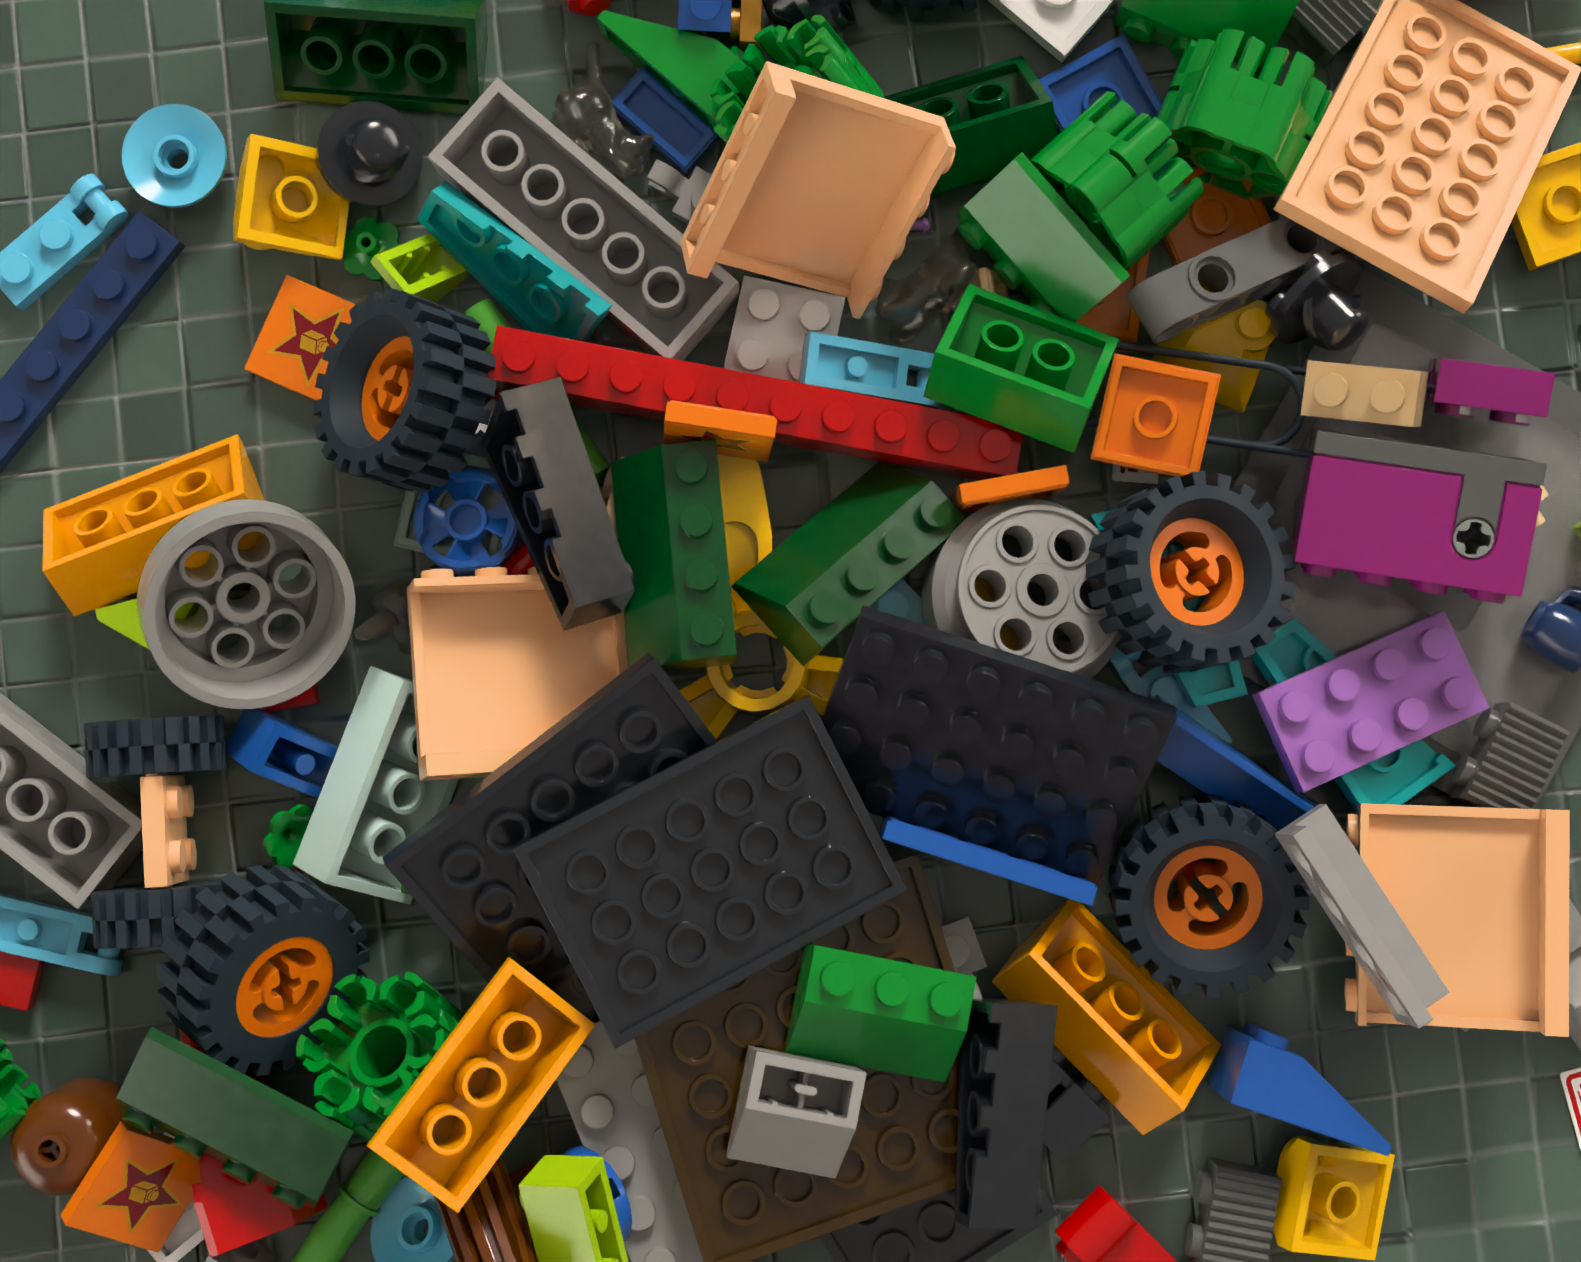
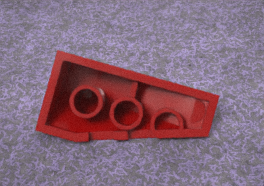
M181 1031L183 1043L206 1054ZM247 1068L245 1075L268 1086L263 1076H256ZM204 1153L202 1158L199 1159L201 1182L192 1184L194 1206L210 1257L220 1255L295 1226L328 1207L324 1193L315 1208L303 1204L301 1210L288 1207L271 1196L274 1190L273 1187L254 1178L251 1185H247L230 1177L221 1170L225 1162L207 1153Z

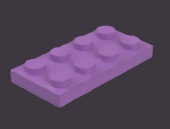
M1445 610L1252 694L1295 793L1306 792L1489 708Z

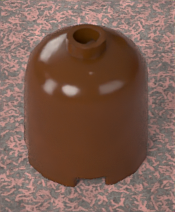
M78 1077L33 1101L25 1110V1117L16 1125L10 1138L11 1160L19 1177L36 1191L51 1196L73 1195L120 1121H123L121 1117L125 1111L118 1108L116 1099L122 1086L114 1081L105 1082L97 1078Z

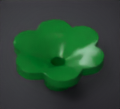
M371 217L358 219L353 230L345 233L343 252L346 254L344 258L346 270L354 276L365 274L372 281L383 280L384 278L370 261L374 255L399 246V231L395 225L390 222L377 223ZM367 242H371L370 246L365 247Z
M297 804L289 812L280 811L271 819L267 827L268 834L263 841V850L267 855L273 857L275 865L285 866L288 869L293 866L294 859L312 816L310 807L304 804Z

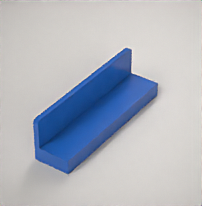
M1158 694L1154 698L1155 700L1172 705ZM1176 707L1177 719L1157 759L1159 763L1204 793L1222 795L1228 805L1233 806L1235 800L1249 805L1256 816L1262 814L1269 820L1277 832L1319 805V803L1304 793H1295L1293 786Z

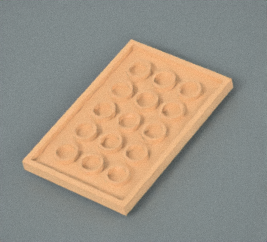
M1382 0L1376 10L1377 14L1371 20L1334 91L1321 122L1273 210L1464 314L1476 299L1578 79L1581 67L1458 0Z

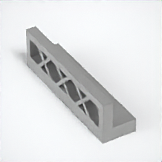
M1319 804L1276 832V838L1396 1021L1419 1029L1432 1021L1433 1018L1426 1008L1450 992L1326 804Z

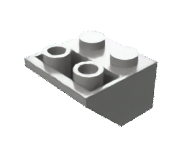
M748 1045L726 1157L836 1178L856 1131L867 1073L855 1066Z

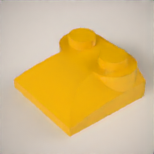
M255 134L248 136L239 172L233 218V241L241 242L255 250L277 249L334 260L342 259L349 202L338 196L325 182L315 163L316 148Z
M1199 283L1203 289L1213 293L1209 286ZM1257 300L1169 340L1157 343V346L1264 361L1269 345L1275 339L1270 329L1271 320L1265 315V309L1268 304L1262 300ZM1153 354L1151 360L1221 374L1215 404L1241 414L1246 409L1261 370Z
M1305 1135L1292 1138L1284 1146L1280 1154L1276 1173L1282 1181L1274 1229L1272 1231L1277 1245L1291 1252L1375 1261L1395 1155L1389 1153V1156L1365 1148L1323 1142Z

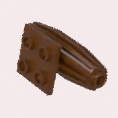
M499 1156L458 1213L434 1196L455 1262H538L526 1213L520 1203V1190L518 1186L535 1167L536 1164L534 1162L508 1174L505 1163L501 1156Z

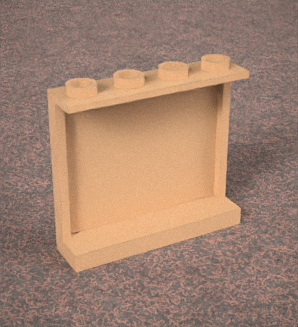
M766 61L680 240L687 274L707 279L715 262L846 297L853 318L860 319L869 302L874 301L878 297L882 288L883 277L892 261L897 260L901 256L905 247L906 236L915 220L922 217L926 212L930 201V194L941 174L948 172L953 163L956 147L944 117Z
M504 567L480 568L475 570V576L454 577L453 570L451 569L422 571L420 573L421 578H414L407 587L419 781L487 777L628 668L624 610L622 613L563 631L535 567L528 569V575H507V568Z
M1357 803V814H1347L1346 835L1353 846L1357 847L1358 854L1450 992L1426 1008L1433 1020L1424 1026L1540 1032L1545 1036L1569 1037L1570 810ZM1345 943V955L1354 956ZM1355 958V978H1345V1011L1355 1012V1021L1358 1026H1367V1023L1407 1025L1396 1021Z

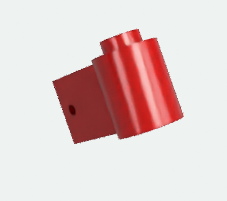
M1100 1184L1054 1230L1061 1238L1055 1247L1068 1262H1178Z

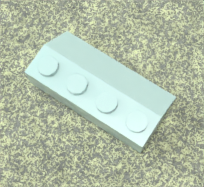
M370 666L293 862V865L325 884L409 905L413 897L410 894L401 893V883L385 866L382 857L447 808L459 780L419 781L413 680Z

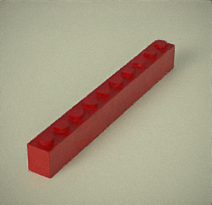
M497 325L491 353L495 356L496 368L488 372L487 379L496 382L495 390L506 391L561 377L569 403L573 405L658 421L665 420L666 406L670 400L775 416L777 418L774 442L978 481L1017 474L1023 434L976 416Z

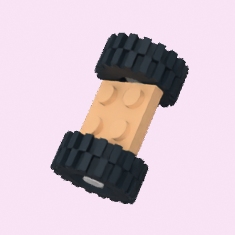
M221 715L140 718L84 723L86 778L146 775V777H140L145 885L91 892L94 948L127 949L132 947L161 946L166 935L176 938L180 935L182 928L174 921L183 909L191 915L199 909L201 904L195 898L197 894L206 887L215 894L223 889L221 881L180 883L189 880V870H195L197 864L196 843L194 838H187L186 818L192 817L194 814V792L191 785H185V775H167V773L227 769L224 716Z

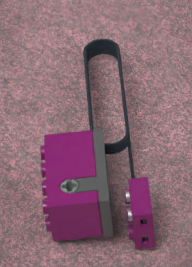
M1118 341L1116 349L1269 370L1282 375L1292 384L1298 397V412L1293 425L1283 435L1270 441H1249L1208 435L1206 444L1307 458L1290 554H1294V562H1300V567L1303 568L1302 572L1318 576L1336 577L1337 568L1354 571V576H1358V581L1383 586H1391L1393 577L1409 579L1408 584L1414 585V590L1441 595L1448 594L1449 586L1464 588V593L1470 594L1471 599L1504 604L1506 595L1522 597L1543 490L1540 486L1544 485L1547 463L1525 458L1312 428L1309 450L1284 447L1281 445L1289 442L1299 432L1306 417L1300 415L1304 388L1300 380L1294 375L1306 376V367ZM1433 358L1429 361L1425 401L1436 402L1434 413L1474 418L1475 408L1490 410L1489 421L1530 426L1531 416L1546 418L1548 416L1556 373L1447 358ZM1089 417L1086 426L1098 427L1099 419ZM1470 526L1476 529L1474 538H1465L1463 543L1456 539L1458 531H1468Z

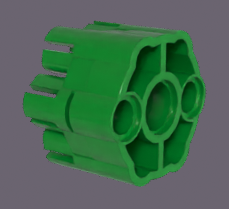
M813 15L811 19L812 24L818 31L813 28L807 19H804L795 24L790 31L785 26L778 25L775 28L773 25H770L753 37L777 65L884 98L882 89L822 15ZM748 44L743 58L759 76L765 62L768 60L755 44ZM741 62L735 63L727 69L725 75L745 97L742 101L719 77L715 80L710 90L712 100L720 108L715 119L717 126L714 127V131L726 144L757 81V78Z
M1224 29L1222 33H1219L1215 41L1198 39L1196 42L1191 39L1187 43L1168 93L1157 115V118L1172 132L1157 147V150L1168 139L1175 140L1178 153L1173 158L1180 157L1191 168L1198 166L1204 171L1209 172L1198 178L1204 183L1243 199L1249 200L1253 198L1258 200L1261 197H1272L1282 194L1328 108L1333 95L1332 91L1326 90L1327 86L1313 77L1315 72L1314 62L1308 56L1296 51L1283 85H1277L1290 54L1286 48H1270L1258 79L1254 78L1266 49V44L1254 36L1248 38L1236 69L1231 68L1244 36V31ZM1244 180H1250L1253 183L1249 193L1242 183Z
M1106 91L1037 153L1030 162L1121 266L1128 271L1190 213L1188 211L1191 208L1190 205L1203 194L1204 187L1201 179L1198 177L1192 179L1187 185L1182 183L1194 170L1182 158H1173L1178 153L1176 141L1171 138L1148 159L1144 160L1172 132L1157 117L1152 119L1149 114L1145 113L1137 116L1134 109L1123 99L1111 109L1110 106L1118 100L1116 93Z
M405 972L404 979L398 974L387 978L381 986L364 976L360 978L356 974L344 977L334 987L352 999V1001L348 1004L339 996L330 995L327 1005L329 1015L340 1022L337 1026L325 1018L319 1019L308 1028L313 1035L323 1041L321 1046L302 1034L296 1045L297 1058L303 1061L302 1065L310 1072L318 1076L314 1083V1097L321 1101L315 1104L316 1109L324 1116L353 1130L355 1135L367 1142L371 1140L465 1015L463 1011L412 972ZM404 1058L400 1067L397 1070H395L398 1063Z

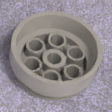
M1020 498L991 504L978 510L953 531L935 550L925 572L921 597L924 625L1091 679L1109 661L1117 648L1115 645L1122 636L1119 631L1105 634L1098 621L1108 616L1103 604L1096 606L1095 610L1090 609L1083 604L1080 598L1081 585L1089 587L1092 591L1099 590L1098 579H1086V564L1100 559V554L1090 551L1089 547L1092 537L1101 532L1071 509L1046 500ZM1003 534L1011 535L1019 542L1021 547L1019 558L1009 555L1004 550L1002 545ZM1056 538L1064 540L1072 550L1071 562L1065 561L1057 555L1054 547ZM976 578H983L992 585L994 590L992 602L984 601L977 595L974 587ZM1029 581L1035 582L1043 588L1046 595L1044 606L1037 605L1030 599L1027 592ZM1002 625L1011 627L1017 633L1019 646L1016 651L1008 649L1000 639ZM1055 629L1063 631L1069 637L1071 647L1068 654L1060 652L1053 643V632Z
M242 499L220 502L200 509L181 520L161 538L148 557L141 574L137 594V612L139 624L156 663L172 683L190 696L211 705L230 709H255L282 703L298 696L311 688L330 671L341 656L350 638L354 624L356 599L352 577L344 559L317 525L301 513L278 503ZM252 531L262 533L261 539L255 547L247 550L237 548L240 538L246 533ZM196 551L210 552L209 560L202 567L195 569L185 567V562L192 553ZM294 563L302 564L301 570L295 578L288 581L279 580L280 572L286 566ZM236 584H251L250 591L243 598L237 600L227 598L229 590ZM189 602L200 604L199 610L192 617L187 619L174 617L181 605ZM280 614L291 615L290 621L285 627L279 630L268 629L271 620ZM231 633L241 635L240 640L235 646L229 649L217 648L218 642L225 635Z

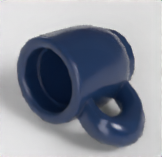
M1581 586L1564 590L1557 596L1554 602L1546 603L1540 600L1520 633V637L1526 639V643L1531 649L1571 673H1576L1581 667V612L1564 604L1571 603L1581 606Z

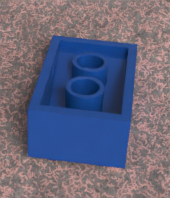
M1245 1021L1243 1030L1229 1025L1226 1026L1221 1042L1222 1046L1218 1051L1208 1086L1229 1103L1389 1156L1392 1145L1302 1056L1287 1048L1290 1039L1276 1034L1277 1032L1248 1021Z

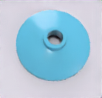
M184 104L160 105L142 114L129 128L122 146V165L131 186L148 201L164 207L178 208L190 206L206 198L220 183L227 164L226 142L218 126L202 111ZM178 154H187L188 161L185 166L180 169L173 168V159Z
M408 1176L402 1178L381 1205L380 1213L372 1218L370 1244L375 1262H452L454 1255L434 1196ZM429 1224L427 1236L424 1237L425 1227Z

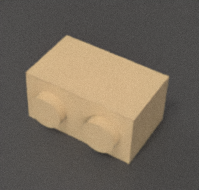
M1308 360L1300 415L1421 427L1429 372Z

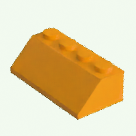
M236 434L43 510L42 571L74 617L93 609L107 607L116 600L137 593L143 568L154 547L173 526L187 516L220 502L242 499L264 500L239 435ZM257 531L246 533L240 538L237 548L247 550L255 547L259 543L262 533ZM196 551L187 558L185 567L191 569L202 567L209 560L210 552Z
M1068 898L1013 952L992 981L1009 1000H1025L1058 1005L1054 1045L1142 1135L1185 1110L1222 1046L1163 985L1150 977L1149 971L1143 965L1141 967L1138 966L1131 957L1130 952L1081 902Z
M508 957L366 1146L458 1213L596 1024Z

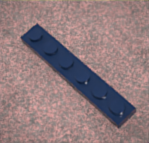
M141 210L136 213L1 378L0 474L186 247Z

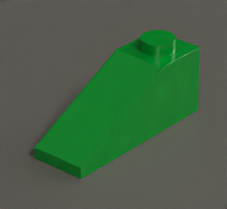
M605 10L597 17L602 37L639 69L645 68L712 128L717 126L715 119L720 109L710 96V90L718 77L722 79L742 101L745 97L728 79L725 71L735 63L741 62L756 77V73L743 58L744 52L736 46H732L729 50L714 38Z

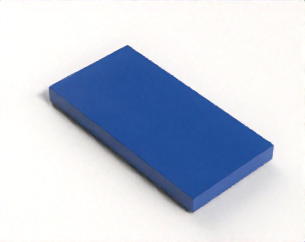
M891 816L882 818L878 831L882 839L1090 906L1093 905L1098 889L1095 887V883L1085 878L1063 874L1053 868L1025 859H1017L1006 853L972 842L967 843L932 829L918 825L914 826Z

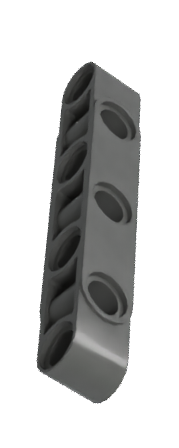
M1285 216L1147 278L1128 293L1127 298L1151 340L1156 344L1169 340L1294 284L1303 275L1302 270L1306 262L1321 250H1327L1331 255L1347 253L1351 257L1357 255ZM1290 245L1296 247L1299 252L1293 250ZM1199 283L1209 286L1213 293L1203 289Z

